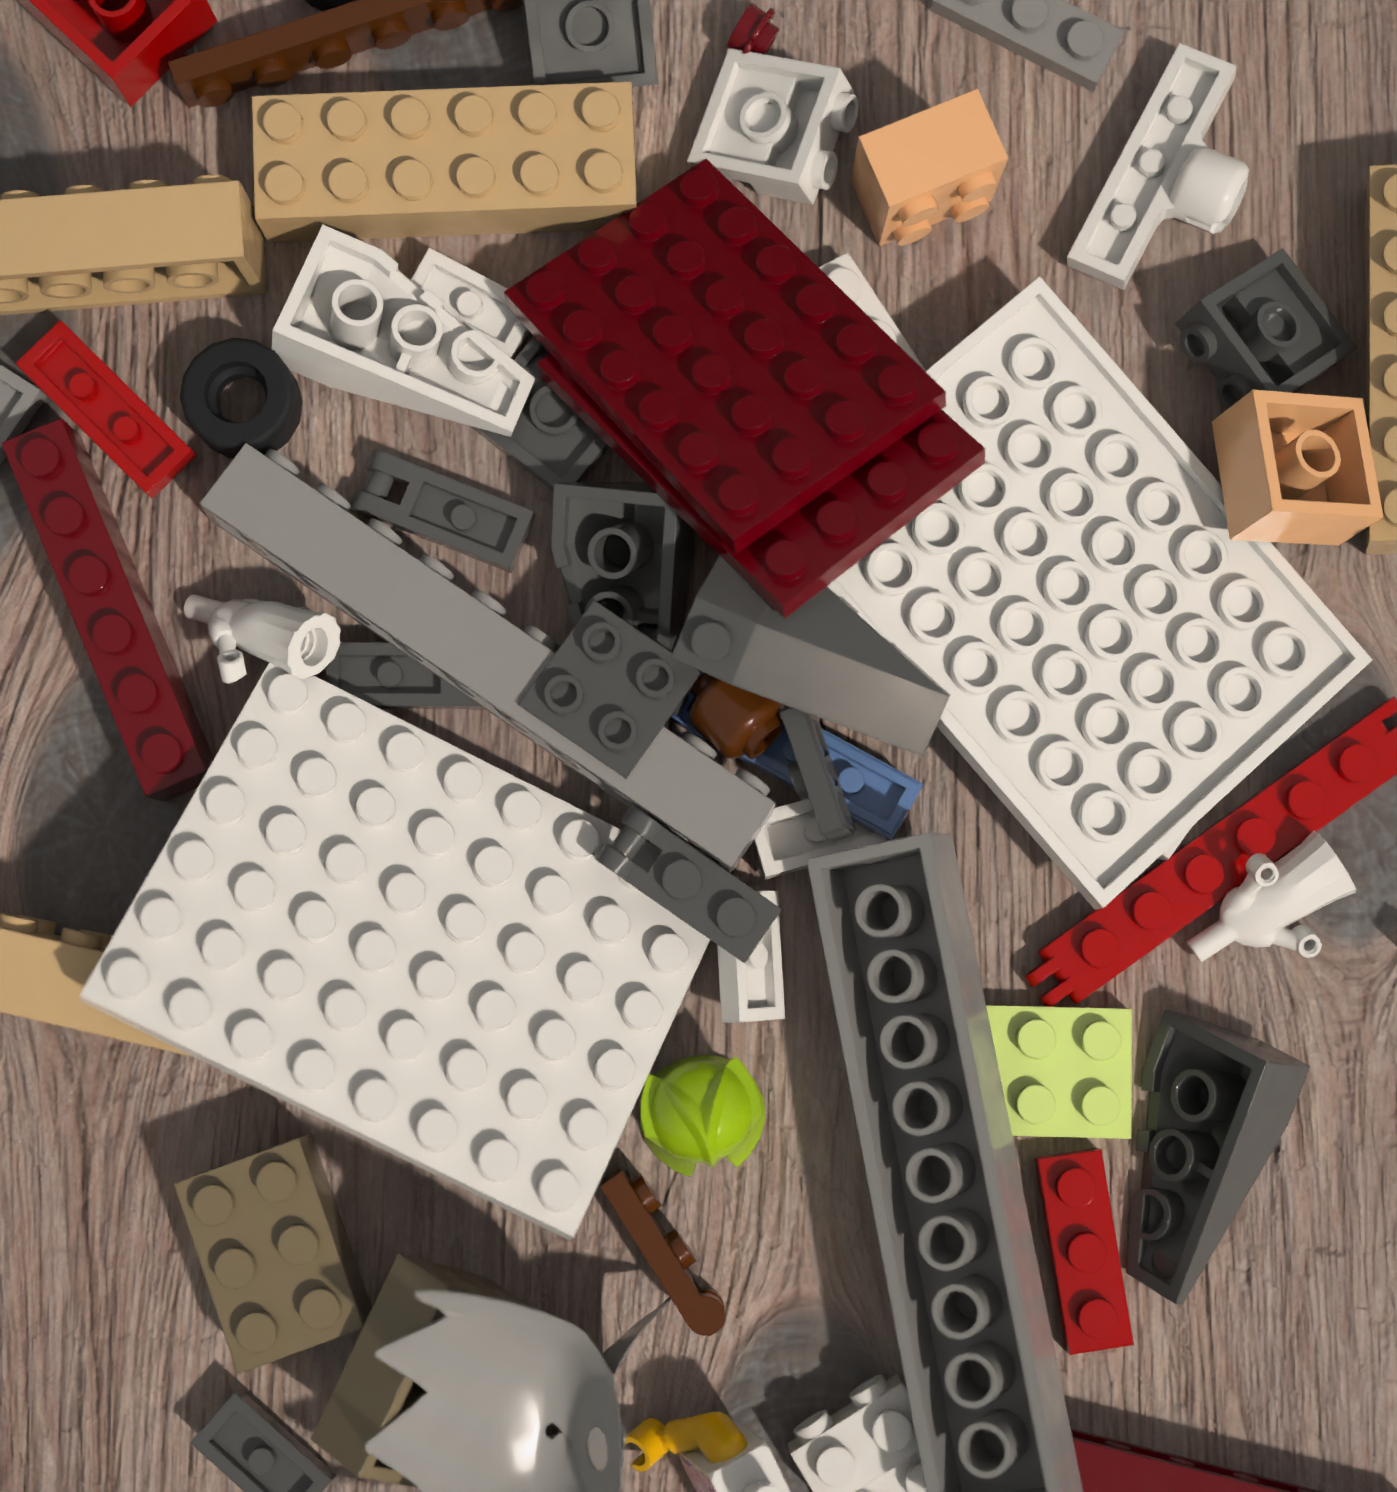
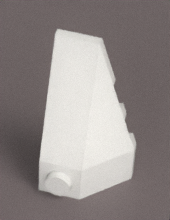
M322 224L272 330L271 349L278 354L289 370L331 388L511 437L535 378L480 331L469 330L444 309V301L431 290L423 291L398 270L399 264L383 250Z

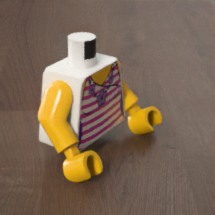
M708 1412L671 1420L666 1426L655 1418H647L626 1435L625 1444L634 1443L643 1451L631 1463L633 1469L641 1472L648 1470L670 1450L673 1454L679 1455L696 1492H790L765 1440L722 1412Z

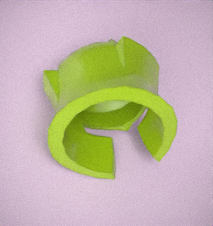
M714 1055L691 1056L672 1062L655 1076L652 1074L648 1075L641 1098L639 1125L645 1143L653 1154L672 1170L691 1177L696 1163H703L710 1168H714L724 1157L738 1168L750 1156L761 1138L766 1119L764 1097L756 1081L736 1056L732 1060Z

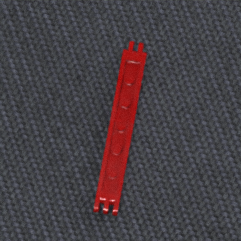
M1393 696L1377 706L1179 848L1168 860L1161 861L1129 884L1104 908L1094 909L1041 947L1037 953L1044 962L1027 973L1024 978L1031 988L1052 974L1057 979L1058 983L1039 997L1045 1007H1051L1067 995L1074 1004L1079 1003L1223 900L1227 892L1235 887H1240L1248 874L1246 863L1252 855L1257 853L1265 854L1274 863L1302 843L1314 830L1317 832L1397 774V724L1388 730L1382 721L1397 712L1396 697Z

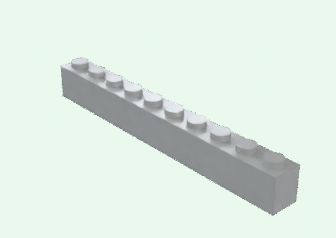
M245 443L200 502L212 523L386 642L392 643L406 653L409 658L451 684L481 705L482 708L628 808L631 805L636 807L720 867L732 873L773 813L775 802L766 797L771 790L763 781L741 768L735 774L731 773L713 761L717 753L706 742L689 732H685L682 738H680L665 727L661 729L630 775L625 779L519 706L521 700L553 658L555 651L559 647L552 638L530 624H527L522 631L503 618V615L506 613L505 608L485 592L475 589L469 595L450 582L454 574L432 556L423 553L418 560L399 547L402 539L382 522L371 518L366 525L347 512L351 507L350 503L329 486L320 483L316 489H313L296 477L300 470L279 452L269 448L263 455Z

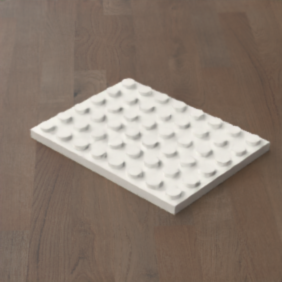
M1039 276L925 371L946 391V407L942 410L985 448V463L827 587L839 598L843 597L871 627L888 642H893L950 694L937 728L1095 910H1098L1109 904L1372 661V658L1271 542L1230 540L1221 484Z
M269 662L80 994V1001L570 1241L575 1237L710 939L594 859L604 843L611 846L621 832V829L314 675L302 680ZM645 842L632 861L648 872L662 851Z

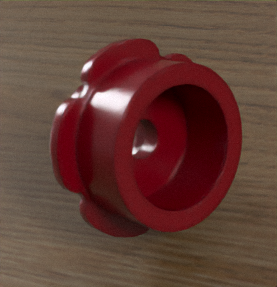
M751 3L734 28L726 47L728 49L742 50V54L754 52L766 55L780 31V28L770 22L775 15V10L770 8L765 12Z

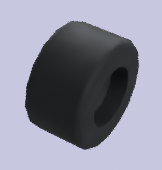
M230 338L210 344L191 361L183 375L180 393L185 419L209 448L230 459L235 458L245 443L263 455L269 448L278 451L290 441L300 424L303 401L297 380L274 350L256 340ZM244 377L260 382L264 387L266 395L265 404L260 413L252 419L241 423L232 422L221 414L218 405L219 396L227 385L234 380Z

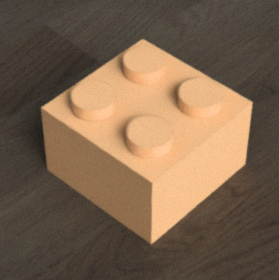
M975 89L859 136L850 182L878 246L896 240L899 246H903L928 235L932 231L931 225L951 217L957 223L964 222L986 211L990 206L988 202L992 201L1008 161V156L978 89Z
M1252 390L1212 421L1230 540L1339 546L1383 518L1363 398Z

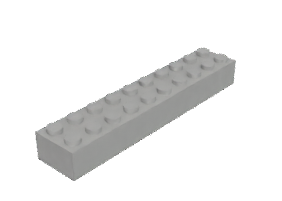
M927 832L806 859L926 1492H1083L953 837L949 834Z

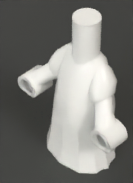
M197 594L189 596L184 604V613L187 618L208 624L210 639L219 649L217 662L221 680L224 683L236 682L247 675L243 654L241 651L236 650V646L303 680L319 674L335 658L341 644V629L337 625L336 618L327 613L311 611L307 607L296 608L281 602L261 601L257 598L233 599L227 602H220Z
M1314 830L1299 846L1275 863L1265 854L1257 853L1252 855L1246 863L1248 874L1240 887H1235L1227 892L1219 908V920L1186 942L1201 963L1233 941L1255 948L1270 947L1273 944L1297 951L1303 957L1311 958L1320 952L1322 946L1316 934L1306 925H1298L1292 930L1284 927L1338 899L1356 893V887L1336 853L1327 841Z

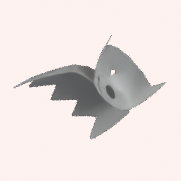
M437 1290L413 1292L414 1296L421 1302L438 1308L445 1316L376 1348L374 1356L416 1382L426 1392L408 1409L365 1443V1451L410 1480L420 1489L418 1492H620L624 1470L626 1431L620 1420L614 1375L639 1334L671 1301L670 1297L654 1311L636 1322L601 1355L585 1331L571 1322L543 1311L509 1301L468 1293ZM554 1423L562 1432L559 1431L555 1436L549 1438L545 1430L548 1425Z

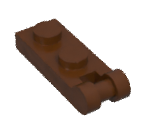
M624 1166L603 1179L600 1188L689 1328L701 1336H710L717 1333L725 1321L724 1302L721 1295L710 1287H700L688 1267L697 1262L680 1232L675 1228L666 1234L653 1214V1211L661 1207V1203L645 1177L639 1173L631 1179Z

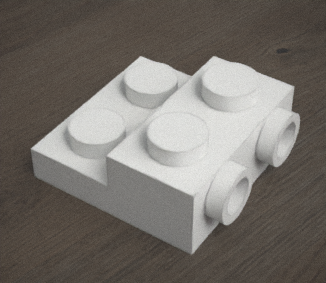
M729 48L687 162L693 167L706 158L727 179L750 183L758 194L814 205L819 189L828 190L835 180L838 160L833 150L839 133H848L855 125L858 115V99L854 95L853 88L842 70L838 67L754 52L742 54V50Z
M881 1374L868 1379L849 1394L852 1403L831 1416L827 1410H821L802 1421L793 1430L797 1438L788 1443L789 1452L813 1492H926L908 1392L898 1374L886 1381Z

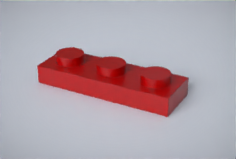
M61 320L15 363L150 498L153 499L197 456Z
M1091 1148L1034 1157L1066 1352L1069 1355L1134 1345L1102 1150Z

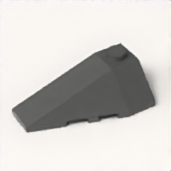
M645 482L554 483L551 550L556 569L561 568L570 602L566 607L571 626H576L592 602L596 601L673 653L683 629L694 552L695 530ZM670 718L664 725L666 729L669 728Z
M721 556L717 559L699 590L671 656L675 660L726 683L921 756L925 754L950 697V694L893 642H888L857 614L858 611L843 597L839 598L827 586L784 619Z
M1165 1009L1143 1067L1141 1091H1149L1146 1130L1138 1129L1136 1151L1144 1152L1141 1189L1132 1196L1126 1267L1128 1275L1174 1304H1183L1287 1128L1310 1065L1259 1039L1174 1010Z

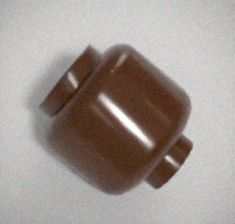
M703 673L691 688L690 692L696 699L689 712L690 722L726 758H739L743 755H746L749 759L758 757L774 743L785 728L780 713L785 709L782 703L736 687L706 673Z

